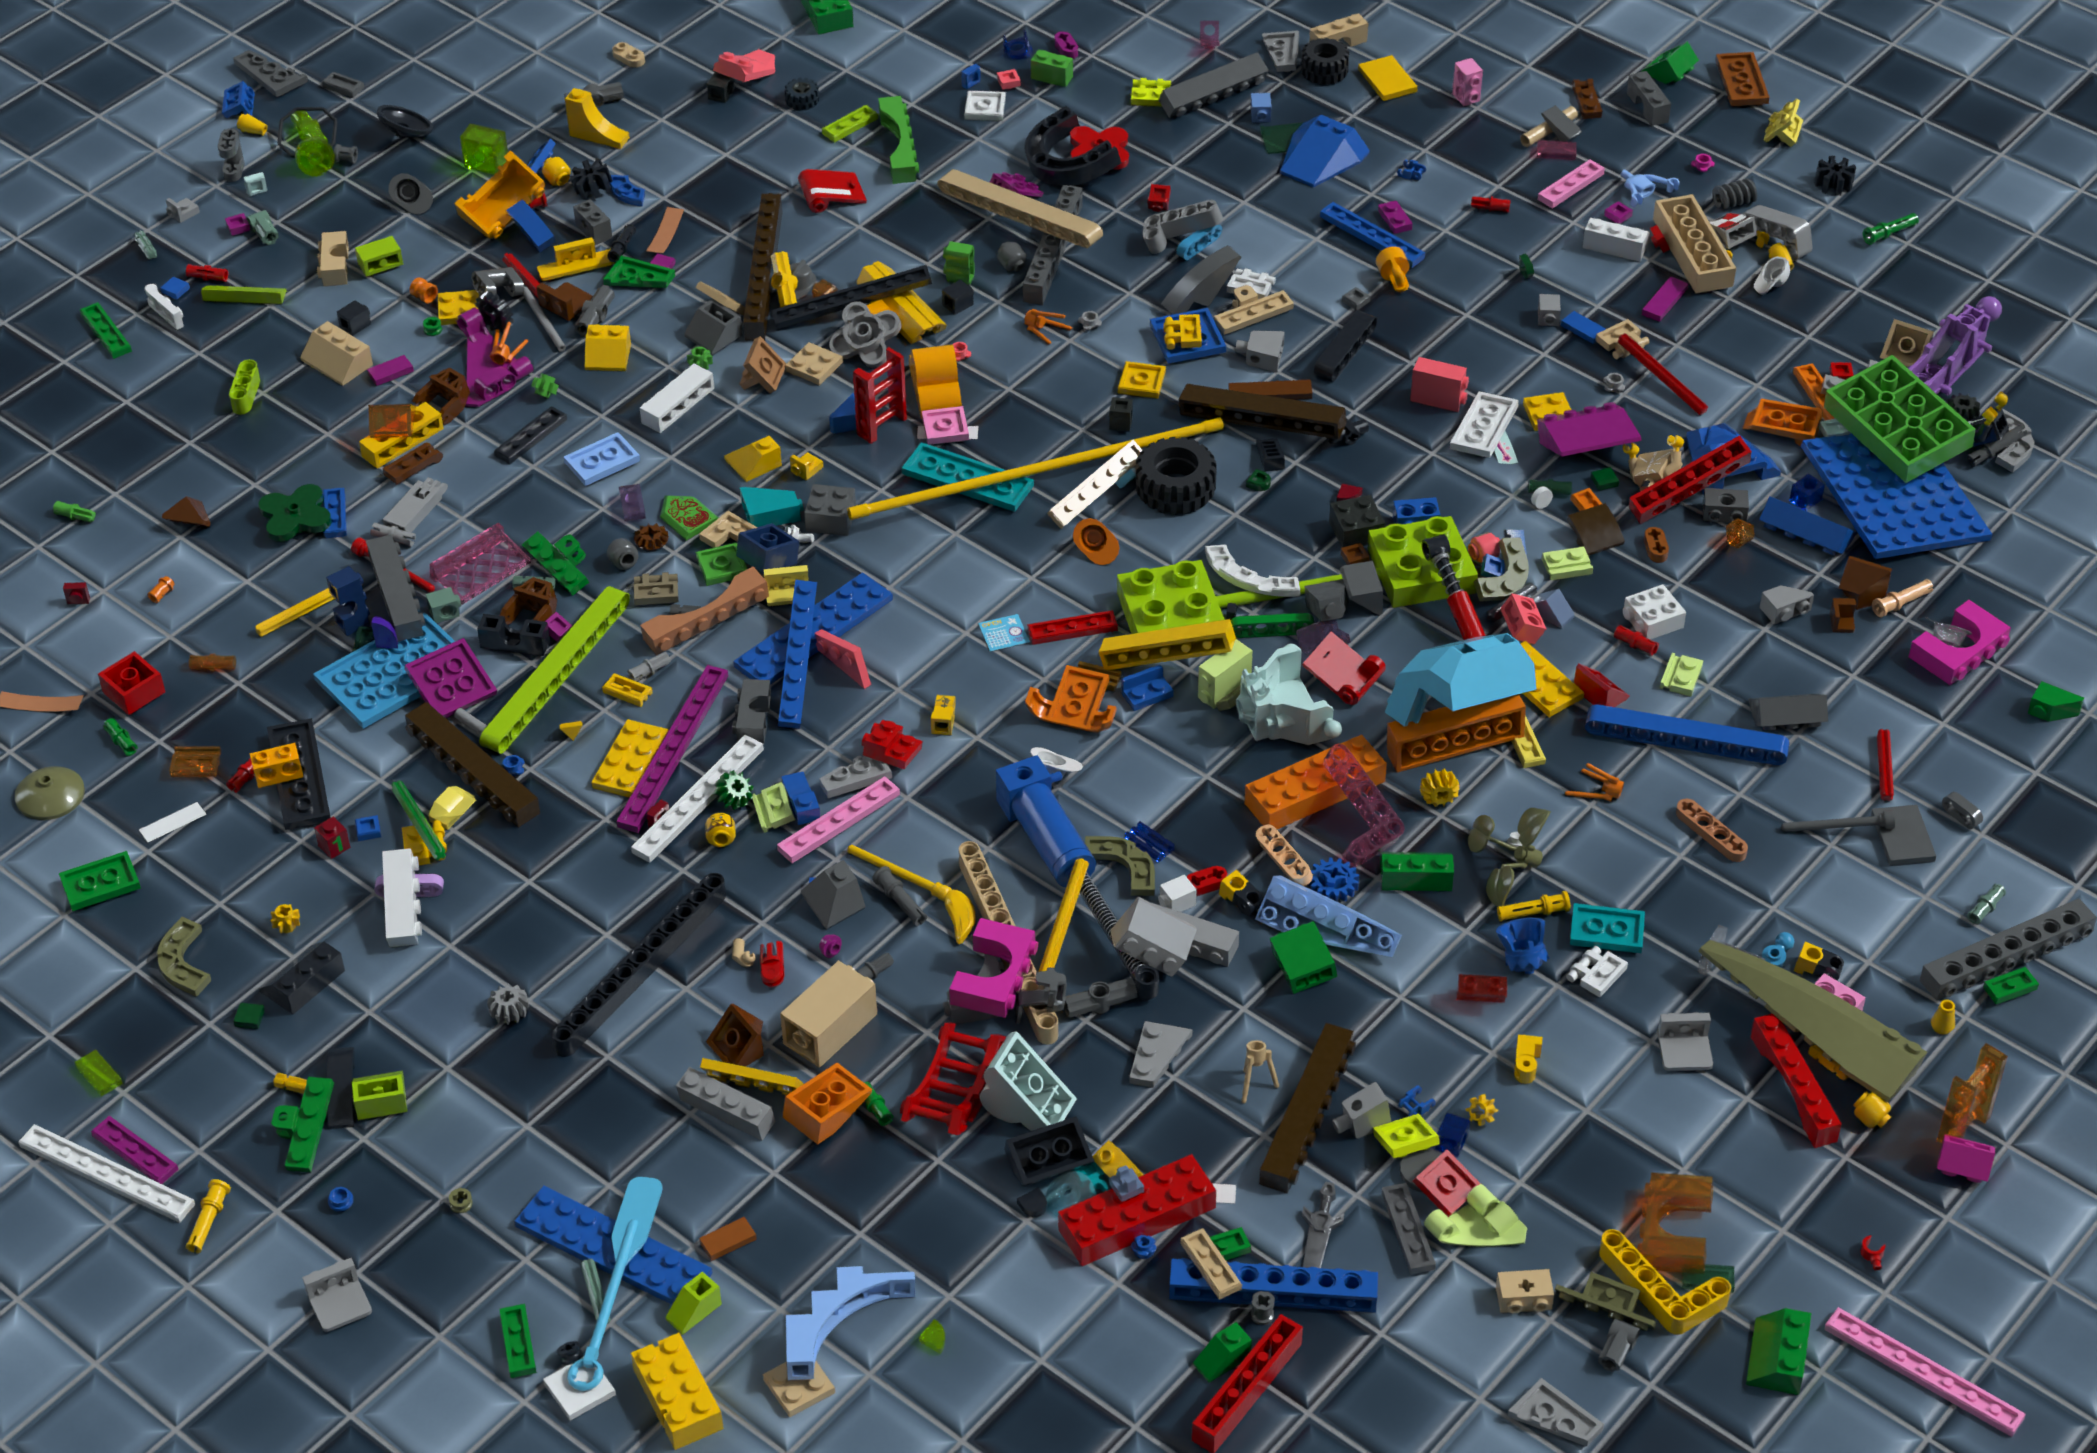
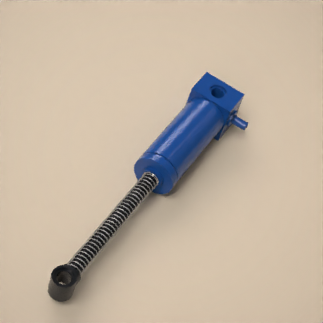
M1038 755L996 769V800L1010 822L1014 820L1019 821L1056 882L1062 887H1067L1075 860L1082 858L1089 863L1080 894L1113 945L1110 930L1118 920H1116L1108 904H1106L1094 882L1090 879L1096 867L1095 858L1052 793V783L1062 780V773L1058 771L1050 774ZM1118 950V955L1128 968V971H1130L1131 978L1135 983L1137 996L1143 1000L1155 998L1159 992L1158 971Z

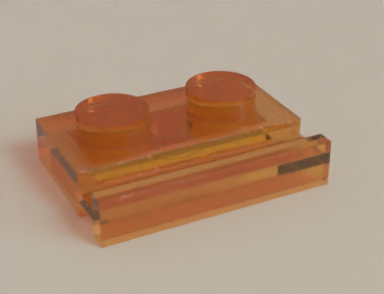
M220 746L174 747L175 752L172 756L169 770L171 777L217 776L220 762L219 757L221 755Z

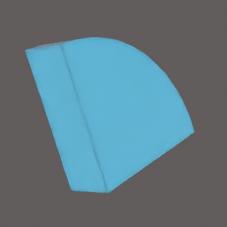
M1134 467L1129 469L1116 482V485L1119 488L1126 486L1130 480L1136 477V469Z

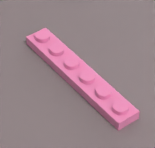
M884 776L777 844V849L787 860L794 863L899 796L900 789Z

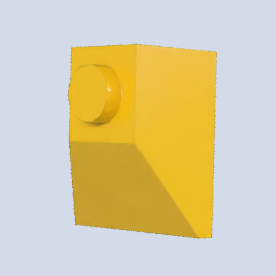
M770 436L724 455V459L745 482L782 466L781 448Z

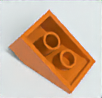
M835 1063L785 1096L782 1117L816 1144H819L833 1135L872 1093V1088L839 1063Z

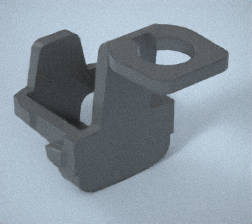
M1048 967L1047 971L1036 972V984L1044 986L1045 989L1021 991L1016 995V1024L1021 1022L1023 1006L1046 1005L1047 1011L1057 1012L1063 1010L1067 986L1066 976L1056 972L1051 967Z

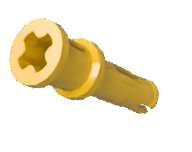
M1562 891L1561 894L1552 896L1545 894L1537 900L1502 907L1498 906L1497 914L1499 920L1503 921L1540 913L1548 916L1551 915V912L1565 910V912H1569L1571 910L1570 898L1567 891ZM1530 908V909H1526V910H1521V911L1513 912L1514 910H1520V909Z
M213 1179L209 1181L207 1195L200 1202L202 1210L186 1243V1249L190 1252L200 1253L202 1251L214 1218L223 1209V1200L230 1193L231 1187L222 1180Z

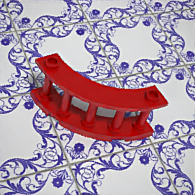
M945 1023L940 1028L938 1035L940 1042L924 1080L916 1091L907 1096L906 1100L904 1099L901 1104V1121H910L915 1116H920L947 1123L949 1127L948 1133L959 1135L967 1129L968 1125H965L967 1121L973 1122L982 1107L980 1094L986 1086L984 1073L1006 1039V1036L991 1034L990 1038L985 1040L954 1032L956 1023ZM951 1041L984 1049L986 1053L982 1065L975 1066L946 1058ZM943 1067L976 1076L973 1086L969 1088L937 1079ZM934 1089L965 1097L961 1104L954 1105L931 1099L929 1096Z

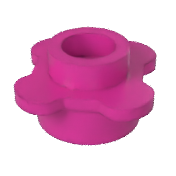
M1699 154L1696 156V160L1691 162V166L1696 167L1701 172L1708 171V168L1714 167L1715 164L1707 154Z

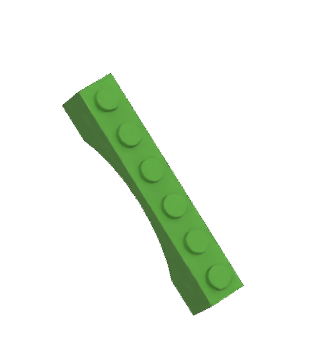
M901 96L878 98L881 125L894 133L900 142L895 152L890 156L893 184L916 182V174H919V165L916 150H914V140L912 138L911 126H909L906 103H902Z

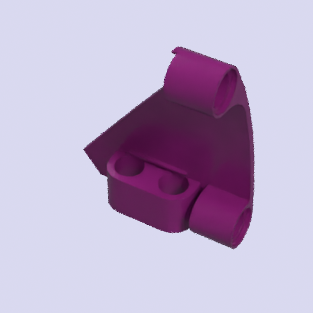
M473 307L458 315L457 324L467 337V385L470 394L466 406L479 407L512 389L517 380L533 372V366L526 356L519 359L513 357L511 363L506 361L504 365L494 363L490 358L494 338L487 330L480 311Z

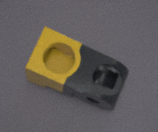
M1237 870L1221 880L1219 895L1224 900L1228 898L1243 914L1249 916L1260 908L1264 899L1263 896Z
M1805 942L1793 971L1799 974H1803L1806 971L1820 977L1825 973L1831 978L1838 980L1844 966V961L1837 954Z

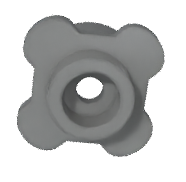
M1086 311L1078 318V322L1082 323L1085 330L1094 329L1102 325V321L1098 320V314L1094 311Z
M1610 373L1604 377L1603 381L1606 383L1605 390L1612 392L1625 390L1622 375Z

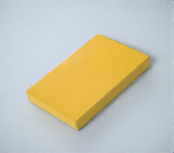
M1392 55L1358 64L1359 72L1383 101L1417 92L1418 86Z

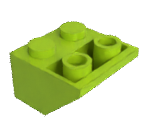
M403 1071L353 1079V1099L358 1120L408 1112Z

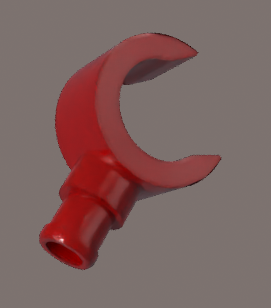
M1869 1235L1863 1239L1860 1253L1864 1259L1871 1261L1875 1271H1879L1882 1269L1881 1259L1886 1245L1884 1244L1878 1251L1868 1249L1867 1247L1872 1236Z

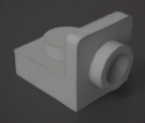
M170 198L166 199L168 215L180 223L200 213L199 207L188 198L178 203Z

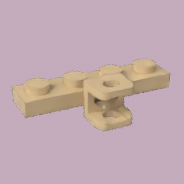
M1244 285L1234 289L1236 300L1232 302L1233 309L1214 316V321L1223 335L1289 311L1293 309L1294 303L1284 290L1258 299V294L1249 285ZM1241 292H1247L1248 294L1242 295Z

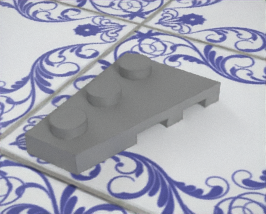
M1299 31L1262 33L1263 42L1277 72L1296 71Z
M859 755L853 759L852 764L847 767L840 766L819 780L826 796L831 798L872 785L884 776L891 779L892 772L887 763Z
M1145 1021L1129 1083L1154 1088L1168 1069V1065L1174 1056L1180 1053L1183 1044L1192 1037V1029Z
M1542 1378L1508 1410L1507 1416L1586 1447L1604 1429V1423Z

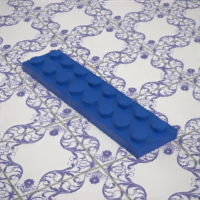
M862 572L814 605L808 658L819 651L816 646L817 640L814 633L822 629L840 637L892 601L893 593ZM790 622L734 660V668L749 679L770 680V685L784 676Z
M543 1186L514 1221L515 1227L581 1260L593 1259L597 1268L612 1275L616 1264L612 1243V1232L616 1221ZM648 1237L643 1247L625 1266L621 1280L672 1305L684 1285L702 1271L710 1278L712 1268Z

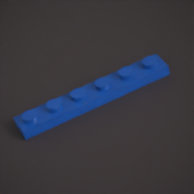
M1334 202L1320 211L1322 219L1380 251L1393 246L1401 248L1411 268L1425 259L1424 251Z

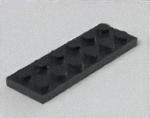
M312 718L267 727L270 748L295 743L303 773L302 778L277 783L285 830L319 824L330 819L331 816Z

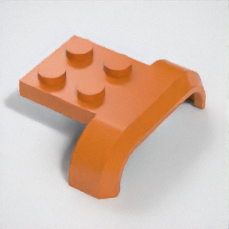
M1066 665L1053 701L1044 698L1040 694L1039 689L1030 687L1025 700L1027 708L1036 718L1089 732H1101L1109 729L1117 711L1116 706L1108 705L1106 711L1098 712L1110 680L1109 674Z

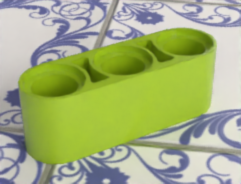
M244 360L239 364L229 392L232 410L239 415L246 414L251 410L260 384L258 366L254 360Z

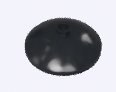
M382 105L377 109L376 114L379 120L397 137H422L430 134L433 130V124L427 118L412 110L393 105Z

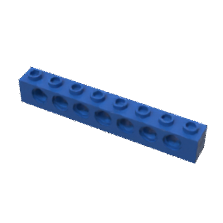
M1186 1258L1171 1260L1169 1299L1252 1305L1253 1295L1263 1291L1273 1295L1275 1298L1274 1306L1376 1313L1378 1272L1344 1270L1341 1268L1323 1269L1317 1267H1293L1290 1265L1276 1266L1263 1263L1227 1262L1241 1282L1242 1289L1219 1300L1192 1260Z

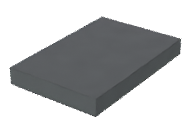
M1918 805L1872 809L1871 816H1879V813H1883V811H1894L1895 829H1885V827L1875 825L1889 866L1935 862L1936 854Z

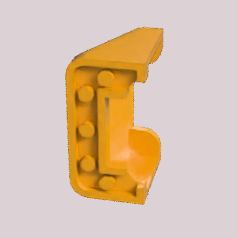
M511 150L504 156L506 162L503 167L499 165L498 172L472 196L470 194L467 195V200L460 197L454 203L457 214L489 239L498 238L502 234L503 229L512 221V218L506 212L507 209L520 200L525 201L529 205L535 198H540L545 192L544 180Z

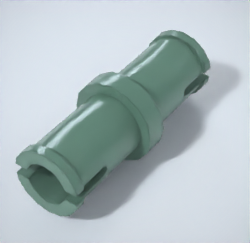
M1993 884L1992 888L1985 895L1979 897L1976 906L1967 914L1969 921L1973 924H1980L1988 913L1996 909V904L2006 895L2005 888L2000 884Z

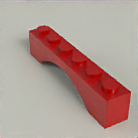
M1774 1014L1754 1018L1751 1038L1760 1054L1768 1058L1785 1079L1797 1105L1803 1129L1814 1148L1836 1143L1841 1129V1122L1784 1024Z

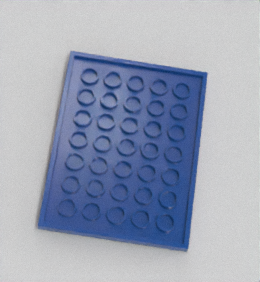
M1852 433L1802 441L1801 448L1875 559L1991 540L1992 532L1943 463L1905 483Z

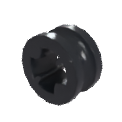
M570 1341L557 1349V1354L561 1357L560 1360L563 1365L573 1364L583 1357V1352L579 1349V1342Z

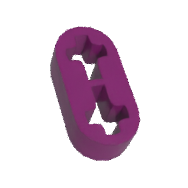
M1064 31L1056 33L1054 44L1059 53L1075 59L1078 56V45L1071 34Z

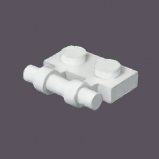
M1237 268L1236 273L1232 275L1227 285V292L1234 294V289L1249 285L1258 294V299L1268 296L1271 285L1275 284L1276 277L1269 276L1268 273L1264 272L1259 274L1252 272L1251 269L1245 268L1242 270ZM1241 292L1242 295L1248 294L1247 292Z
M1594 946L1582 955L1579 963H1574L1570 967V972L1566 975V978L1570 982H1574L1577 978H1582L1580 986L1601 997L1624 973L1628 962L1609 951L1602 957L1599 955L1601 949ZM1589 965H1594L1591 969L1587 968Z

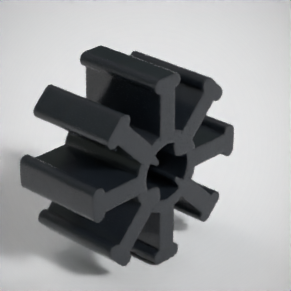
M1829 156L1828 162L1820 159L1814 184L1816 187L1822 186L1821 192L1825 194L1831 188H1834L1836 196L1842 195L1843 189L1850 192L1854 183L1856 166L1854 164L1848 166L1849 159L1843 157L1840 163H1836L1835 156Z
M595 159L592 166H590L588 160L582 161L584 169L577 168L576 166L572 169L574 176H570V180L576 194L580 193L582 199H588L591 192L595 199L601 197L599 189L606 190L607 192L611 189L609 182H613L607 164L603 165L601 159Z

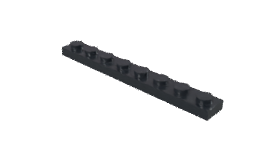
M923 265L771 311L778 330L842 311L852 302L866 304L930 285L932 280L927 265Z

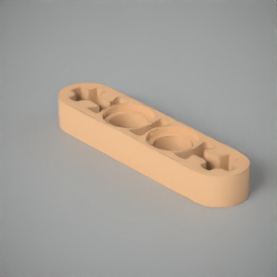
M1261 826L1256 832L1260 846L1291 881L1302 886L1309 884L1313 879V874L1308 864L1274 826ZM1267 835L1272 838L1271 841L1266 837ZM1284 846L1281 851L1273 852L1276 847ZM1289 859H1295L1292 864H1284ZM1299 870L1303 875L1297 874L1296 871Z

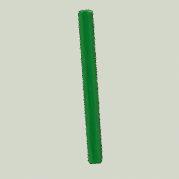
M400 780L391 784L393 793L430 853L436 860L444 859L446 856L445 848L408 789Z

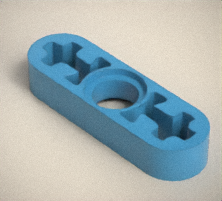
M1218 224L1194 232L1178 245L1177 255L1185 260H1189L1220 237L1222 226Z

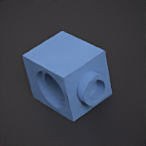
M1251 93L1250 110L1252 123L1271 122L1270 93Z

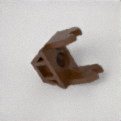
M451 368L442 370L438 374L430 375V381L415 394L412 400L415 403V408L424 402L429 404L437 395L448 400L449 402L440 410L444 425L450 423L464 410L470 394L465 376Z
M532 577L521 586L515 587L513 589L515 593L502 608L500 616H505V621L508 625L514 621L522 609H527L538 613L533 620L545 622L556 612L557 598L552 583Z

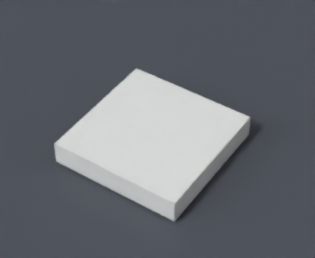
M968 91L965 120L1003 121L1006 92Z
M572 1364L549 1375L543 1381L571 1421L616 1395L615 1389L604 1374L600 1384L588 1391L576 1390L569 1384L567 1375ZM584 1366L578 1368L574 1381L587 1383L593 1381L594 1372L597 1368H585Z

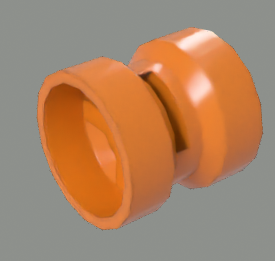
M421 277L414 279L409 289L411 295L420 298L421 301L427 304L433 302L438 294V288Z

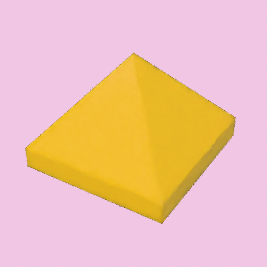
M581 721L563 723L560 725V730L574 741L583 724Z

